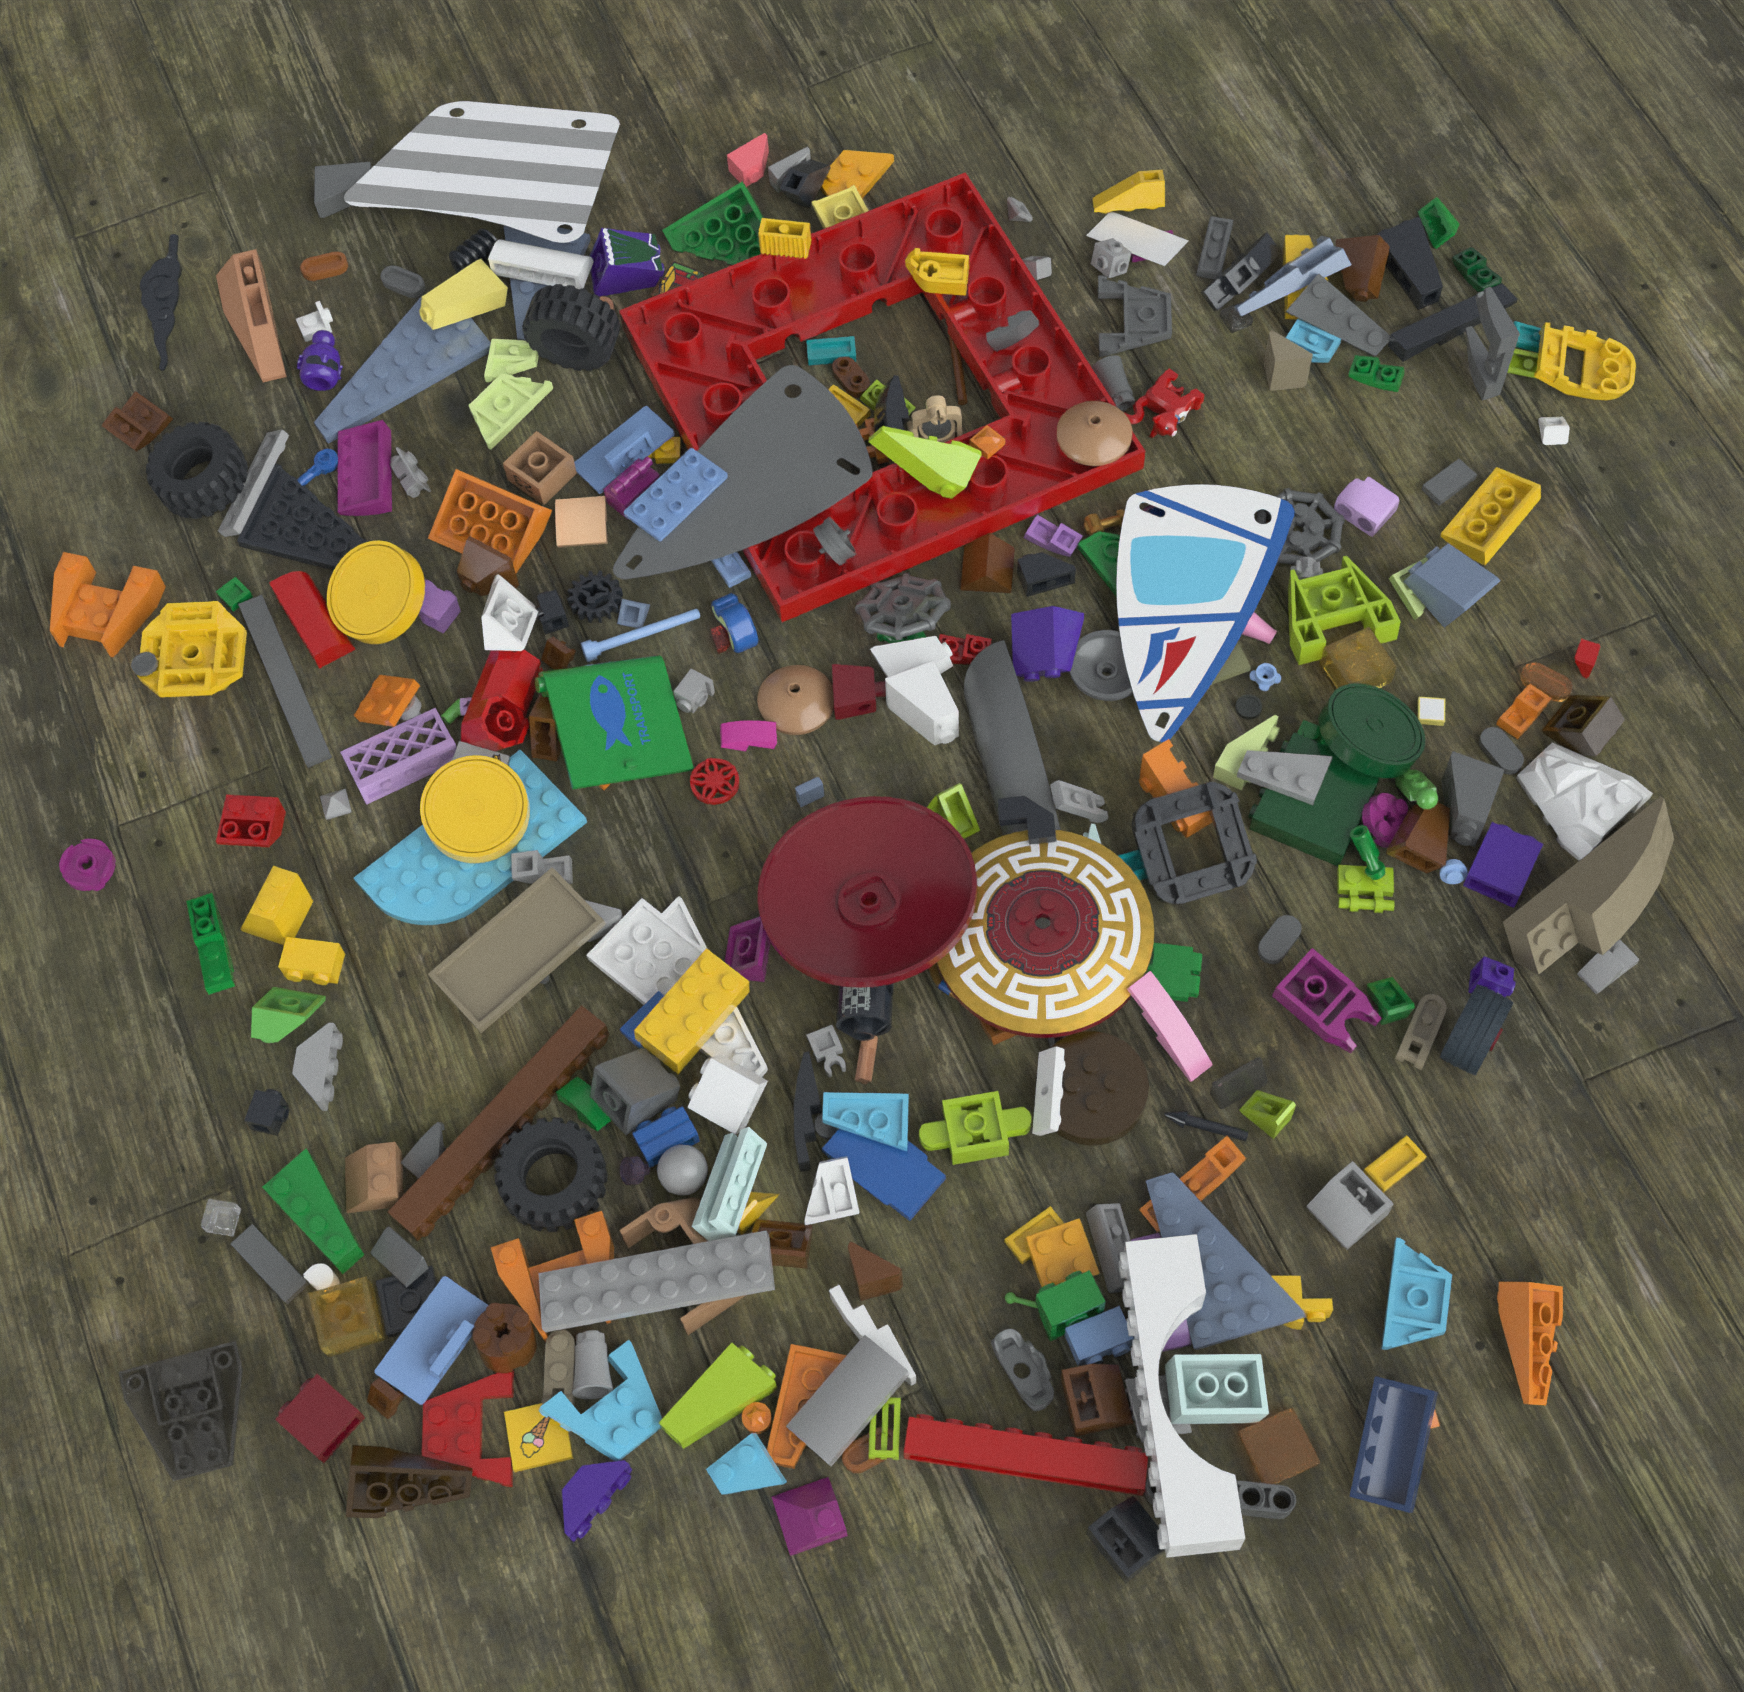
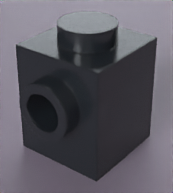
M266 1089L265 1092L255 1090L244 1121L253 1131L278 1136L282 1123H285L288 1119L289 1105L283 1098L282 1093L276 1090Z

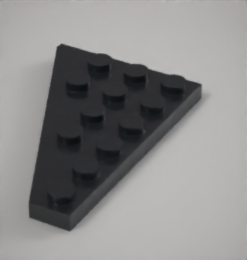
M279 464L274 465L237 540L239 546L333 571L339 561L350 550L368 542L366 539L361 538L341 517H337L333 510L322 504L294 476L291 477L283 470Z

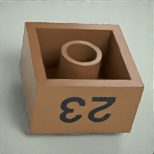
M537 431L503 463L507 480L543 506L577 474L573 456Z

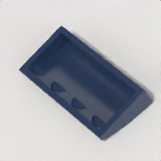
M1375 1376L1349 1497L1413 1513L1438 1392Z

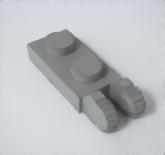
M1059 780L1050 785L1053 795L1052 800L1056 809L1088 818L1091 822L1099 823L1108 819L1107 811L1098 808L1105 804L1102 796L1094 794L1093 791Z

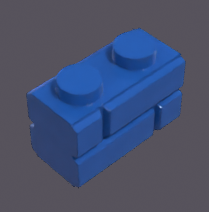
M683 1106L678 1109L676 1107L668 1108L661 1114V1118L653 1122L650 1120L644 1121L636 1127V1131L632 1132L634 1140L650 1168L658 1164L663 1153L669 1148L679 1144L692 1146L700 1142L698 1133Z

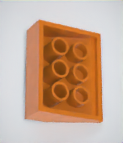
M456 469L428 539L463 553L466 540L471 536L511 557L515 572L517 573L543 534L552 510Z

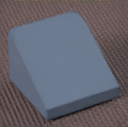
M622 599L617 624L634 628L643 627L650 604Z

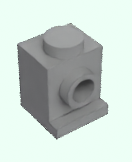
M693 669L689 670L674 690L678 708L686 713L691 712L693 714L698 707H702L705 704L708 695L713 696L715 693L713 680Z

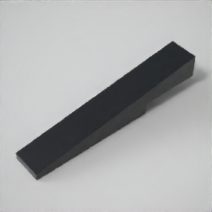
M1503 283L1492 287L1504 309L1517 303V298ZM1475 296L1391 333L1388 347L1404 362L1436 343L1439 346L1466 332L1467 327H1475L1481 323Z

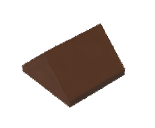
M991 533L965 544L961 590L1011 593L1015 548Z
M756 1219L752 1233L767 1230L773 1266L808 1269L813 1224L805 1225L803 1223Z
M850 1241L848 1253L860 1301L901 1290L903 1286L901 1268Z

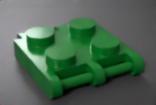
M1154 943L1151 961L1146 974L1151 971L1172 1000L1188 1002V997L1197 998L1199 995L1200 976L1196 975H1200L1202 954L1193 952V947Z

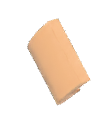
M605 496L557 499L555 501L556 541L558 548L608 544Z

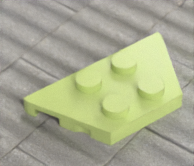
M500 374L469 404L472 416L490 450L553 390L552 382L545 380L544 384L532 382L531 378H516L512 375Z

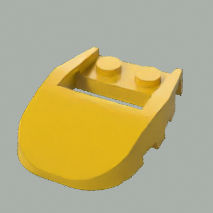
M1547 322L1539 331L1537 370L1534 373V377L1567 395L1594 400L1616 399L1633 386L1636 369L1635 358L1631 351L1622 343L1611 338L1605 341L1596 337L1597 332L1587 330L1585 333L1574 331V327L1565 325L1561 330L1550 328V323ZM1567 346L1584 351L1580 385L1568 381L1569 377L1564 376Z

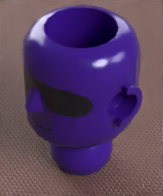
M318 330L312 336L313 344L307 346L302 355H299L297 369H300V380L306 387L316 391H327L332 389L338 380L341 379L340 374L343 366L340 365L338 351L333 347L335 345L333 334L326 330Z

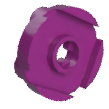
M1388 793L1375 795L1370 798L1369 803L1364 805L1362 811L1363 824L1367 826L1369 832H1372L1376 838L1374 842L1377 845L1388 848L1407 815L1408 806L1403 799H1397Z
M84 839L81 840L82 843L76 846L71 845L64 851L59 862V868L63 878L70 887L80 891H99L104 888L106 882L113 875L116 859L102 841ZM92 860L93 865L85 870L82 864Z

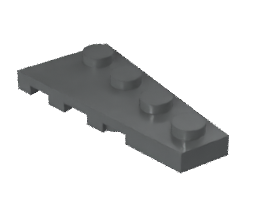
M1320 274L1313 279L1286 310V313L1341 338V340L1373 357H1376L1390 339V335Z

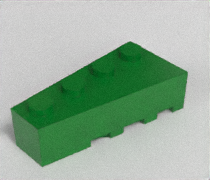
M307 1148L262 1187L342 1274L365 1255L330 1191L326 1180L321 1174L315 1159Z

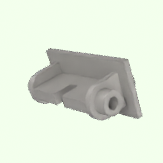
M397 447L396 450L399 455L391 458L390 466L397 478L401 480L400 483L407 495L415 498L419 496L423 488L431 492L427 484L428 478L422 470L418 469L416 465L418 461L411 452L408 451L406 453Z

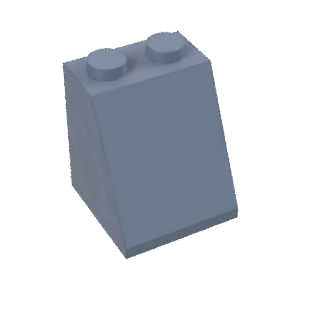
M1449 543L1441 550L1436 546L1425 556L1428 561L1424 564L1421 561L1417 562L1408 570L1411 575L1404 580V583L1444 628L1500 582L1497 576Z

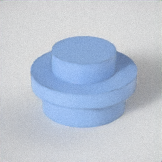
M1457 859L1447 860L1446 866L1440 869V878L1447 884L1461 883L1468 875L1467 867Z

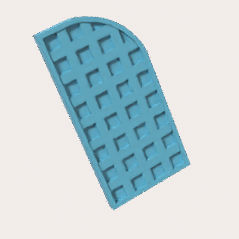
M519 750L510 757L508 766L516 772L525 787L530 803V818L523 837L511 851L498 859L485 863L460 862L439 851L430 840L424 826L421 825L355 876L354 880L381 911L394 919L417 925L449 923L473 913L513 881L511 854L538 850L543 858L587 823L586 817Z

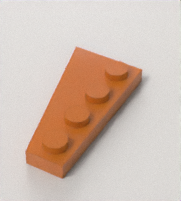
M791 1344L767 1451L776 1465L795 1468L806 1444L786 1426L847 1355Z

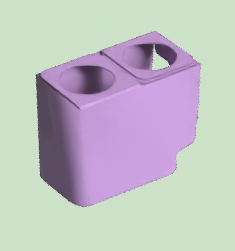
M1367 477L1365 481L1357 478L1350 482L1337 497L1334 509L1338 514L1343 515L1345 520L1373 537L1396 512L1399 497L1370 477Z

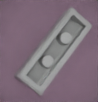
M1120 1203L1097 1204L1086 1212L1108 1292L1117 1293L1124 1289V1281H1126L1125 1278L1120 1279L1118 1267L1120 1252H1124L1125 1242L1131 1240Z

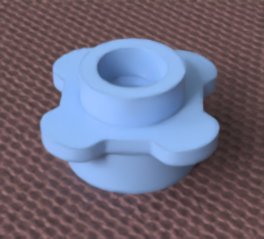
M1263 663L1257 667L1256 671H1251L1250 679L1256 681L1260 690L1268 691L1271 685L1280 683L1281 675L1277 673L1273 665Z

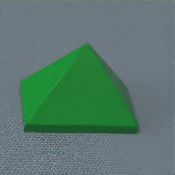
M1434 198L1418 211L1435 249L1456 234L1460 224L1439 198Z

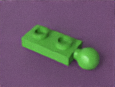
M1409 770L1404 775L1395 777L1396 786L1409 801H1416L1422 809H1431L1436 806L1438 802L1436 787L1422 772Z

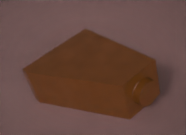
M1380 235L1336 239V247L1344 249L1351 263V266L1342 269L1346 290L1356 301L1366 302L1370 299H1378L1390 246Z
M540 693L529 715L532 758L557 761L561 744L548 697L544 698Z
M1439 801L1431 809H1422L1418 804L1411 806L1389 844L1386 854L1424 873H1429L1446 866L1450 808L1439 803Z

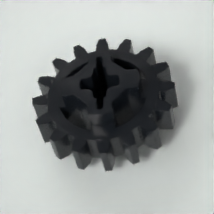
M600 570L597 575H593L592 571H589L586 578L580 574V581H572L573 588L568 589L569 597L567 599L573 615L578 613L579 620L587 617L589 623H592L594 618H597L598 622L602 623V617L604 616L609 620L612 619L610 613L619 612L618 605H621L623 596L619 581L617 579L613 580L610 573L604 577Z

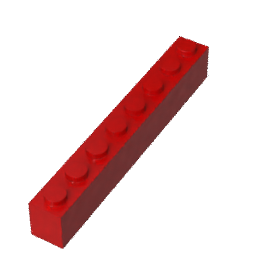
M917 1414L916 1418L909 1417L904 1446V1459L1139 1496L1144 1494L1148 1456L1142 1453L1141 1448L1134 1446H1125L1123 1450L1112 1448V1444L1098 1441L1094 1442V1445L1083 1444L1081 1439L1075 1437H1065L1064 1440L1052 1439L1053 1436L1048 1433L1036 1432L1034 1436L1023 1434L1022 1430L1016 1428H1005V1431L993 1430V1426L984 1423H976L975 1427L963 1425V1421L957 1419H946L945 1422L934 1421V1417L925 1414Z

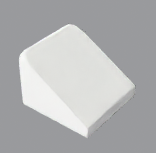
M1564 417L1539 418L1540 434L1544 445L1567 444L1570 427Z

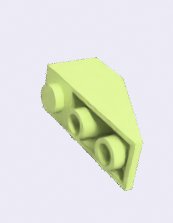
M1272 716L1228 743L1215 765L1213 778L1241 791L1246 782L1251 784V782L1237 777L1240 765L1247 750L1268 752V748H1266L1268 742H1274L1280 730L1279 727H1276L1279 716Z

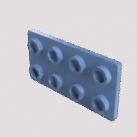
M644 406L574 462L576 471L598 494H601L607 485L638 458L643 460L646 456H649L674 436L675 433L648 406Z
M690 448L624 510V515L655 539L662 541L728 478L727 472L693 448Z
M442 1277L377 1366L375 1374L419 1405H423L473 1336L474 1324L488 1305L448 1277Z

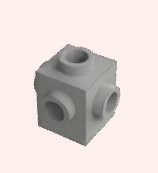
M1114 238L1097 242L1094 246L1091 265L1108 278L1127 273L1131 251Z

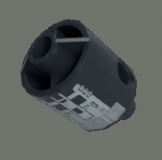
M893 984L865 988L838 986L836 1014L838 1030L860 1041H869L874 1039L875 1036L888 1033L892 1028Z

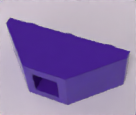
M625 1460L583 1465L562 1489L564 1531L572 1542L578 1537L580 1539L588 1533L592 1526L590 1522L596 1514L605 1512L611 1504L612 1500L610 1497L617 1489L622 1490L630 1481L632 1469Z

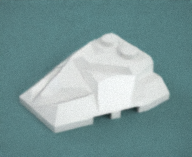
M1551 743L1516 777L1533 805H1538L1543 812V820L1547 826L1551 824L1558 835L1556 840L1560 846L1578 861L1599 846L1604 837L1631 811L1635 813L1653 794L1632 776L1555 743Z

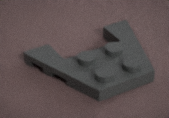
M1098 275V299H1123L1124 333H1099V357L1171 339V293L1144 286L1136 288L1128 286L1125 281L1118 280L1117 283L1107 280L1106 276Z

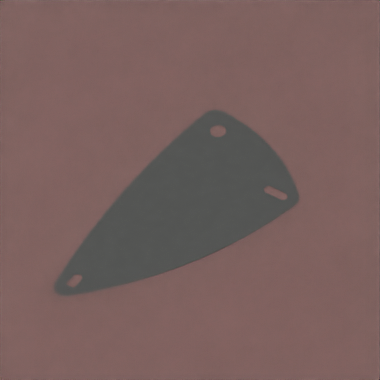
M795 365L781 368L736 409L697 451L727 472L728 478L662 541H658L638 527L615 562L613 572L620 579H632L674 571L721 558L779 535L839 502L865 484L872 476L869 454L853 419L839 400L808 372ZM796 384L800 386L802 392L796 398H789L784 393L785 388L788 385ZM843 458L860 468V473L858 475L851 474L838 466L837 460ZM635 555L642 556L641 563L634 570L626 566Z

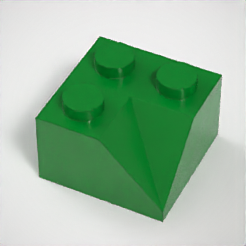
M1090 1270L1084 1273L1076 1271L1065 1278V1282L1055 1285V1283L1047 1284L1040 1288L1039 1293L1036 1294L1035 1303L1050 1342L1064 1336L1066 1327L1104 1312L1106 1301Z

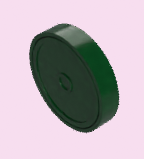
M1353 683L1339 687L1330 696L1319 715L1321 734L1333 753L1350 767L1373 777L1395 778L1404 775L1412 768L1425 748V733L1413 711L1393 694L1372 685Z

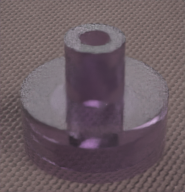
M638 1156L625 1157L620 1164V1176L625 1185L641 1184L644 1175H648L650 1172L649 1165L643 1164V1161Z

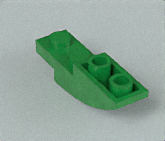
M213 893L186 901L193 939L198 948L204 985L208 995L235 987L233 962Z

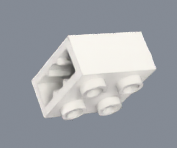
M720 1054L711 1059L708 1058L701 1068L700 1073L703 1075L699 1084L696 1083L689 1093L691 1101L687 1108L736 1135L741 1129L746 1128L768 1081Z

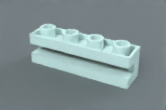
M750 1127L741 1129L738 1137L734 1133L725 1135L692 1224V1227L708 1241L729 1238L737 1233L767 1143Z

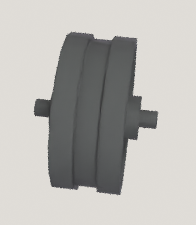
M830 517L813 529L823 547L819 550L820 553L826 552L838 565L842 566L846 563L847 559L856 555V551L847 536L851 533L849 529L844 531Z

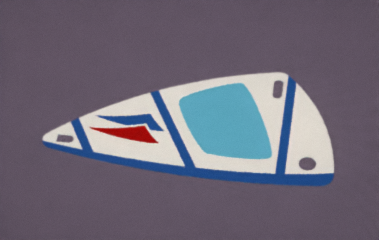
M1220 485L1170 486L1136 493L1128 499L1122 523L1117 561L1118 620L1122 649L1131 687L1148 734L1153 740L1164 742L1173 737L1210 687L1245 630L1273 573L1294 518V508L1288 501L1253 490ZM1145 502L1163 509L1166 514L1164 517H1157L1142 511L1139 505ZM1261 509L1269 511L1272 516L1271 521L1267 524H1259L1254 519L1256 511ZM1162 712H1167L1170 715L1165 729L1155 725Z

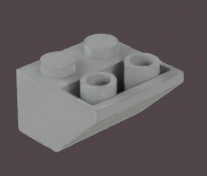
M1352 1161L1326 1184L1306 1208L1348 1250L1389 1214L1393 1203Z

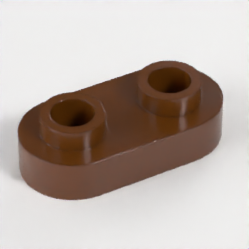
M839 357L833 362L832 371L834 378L848 395L860 398L870 387L868 376L850 357Z

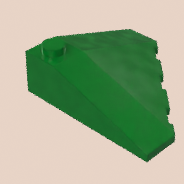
M742 181L662 231L674 251L696 254V257L714 261V259L725 261L728 265L732 266L762 254L760 252L758 233L761 220L764 217L749 189Z

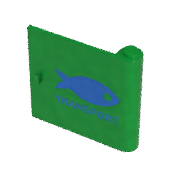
M656 655L539 672V677L535 678L537 692L541 693L544 698L548 697L572 790L693 771V763L662 656Z

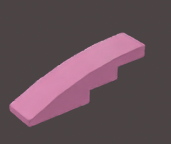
M1151 971L1127 989L1144 1011L1141 1014L1157 1033L1156 1039L1190 1082L1213 1065L1191 1027Z

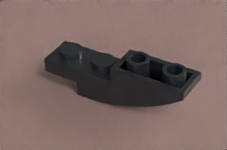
M1268 232L1264 233L1231 262V266L1200 293L1213 311H1218L1235 295L1240 294L1275 260L1281 250Z
M894 375L882 387L879 393L874 413V432L882 426L905 430L903 425L909 419V412L898 375ZM888 457L889 465L894 464L895 462Z

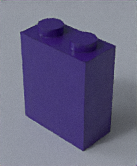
M1492 822L1463 886L1514 908L1543 843L1538 842L1532 836L1512 831L1506 825Z

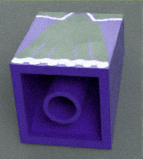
M601 228L589 256L593 259L590 273L594 294L601 297L656 287L659 278L664 274V264L660 260V245H657L656 235Z

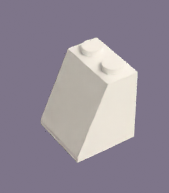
M934 660L885 678L888 708L933 745L946 744L959 737V711Z

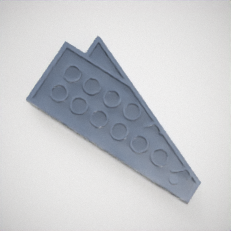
M420 297L314 421V424L329 444L338 439V431L361 426L489 353L491 342L472 318L433 330L420 317L419 310L422 297Z

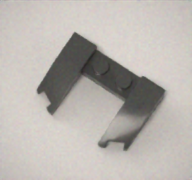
M1491 287L1485 288L1484 291L1477 293L1475 296L1480 321L1491 344L1489 352L1472 326L1466 328L1469 369L1482 401L1500 395L1520 334Z

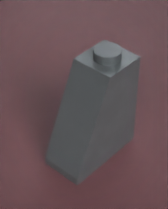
M371 162L315 166L314 203L320 218H325L352 206L345 202L344 195L372 168Z

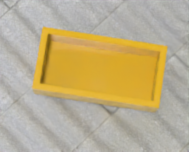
M706 948L634 1030L635 1040L679 1074L749 993V981Z

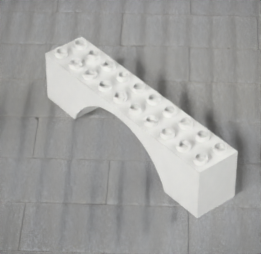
M1197 1234L1125 1242L1124 1252H1120L1118 1267L1120 1279H1126L1122 1294L1124 1307H1130V1310H1128L1127 1330L1129 1336H1134V1340H1132L1133 1348H1131L1133 1366L1138 1365L1139 1368L1137 1370V1377H1135L1137 1396L1143 1395L1139 1411L1141 1425H1147L1146 1437H1144L1145 1454L1152 1457L1150 1468H1148L1149 1482L1151 1487L1156 1486L1157 1493H1154L1153 1510L1155 1518L1160 1517L1161 1519L1159 1530H1157L1159 1549H1165L1166 1558L1240 1550L1245 1540V1533L1235 1475L1209 1464L1185 1444L1173 1428L1166 1414L1159 1390L1158 1369L1161 1353L1179 1325L1190 1315L1202 1309L1206 1294Z

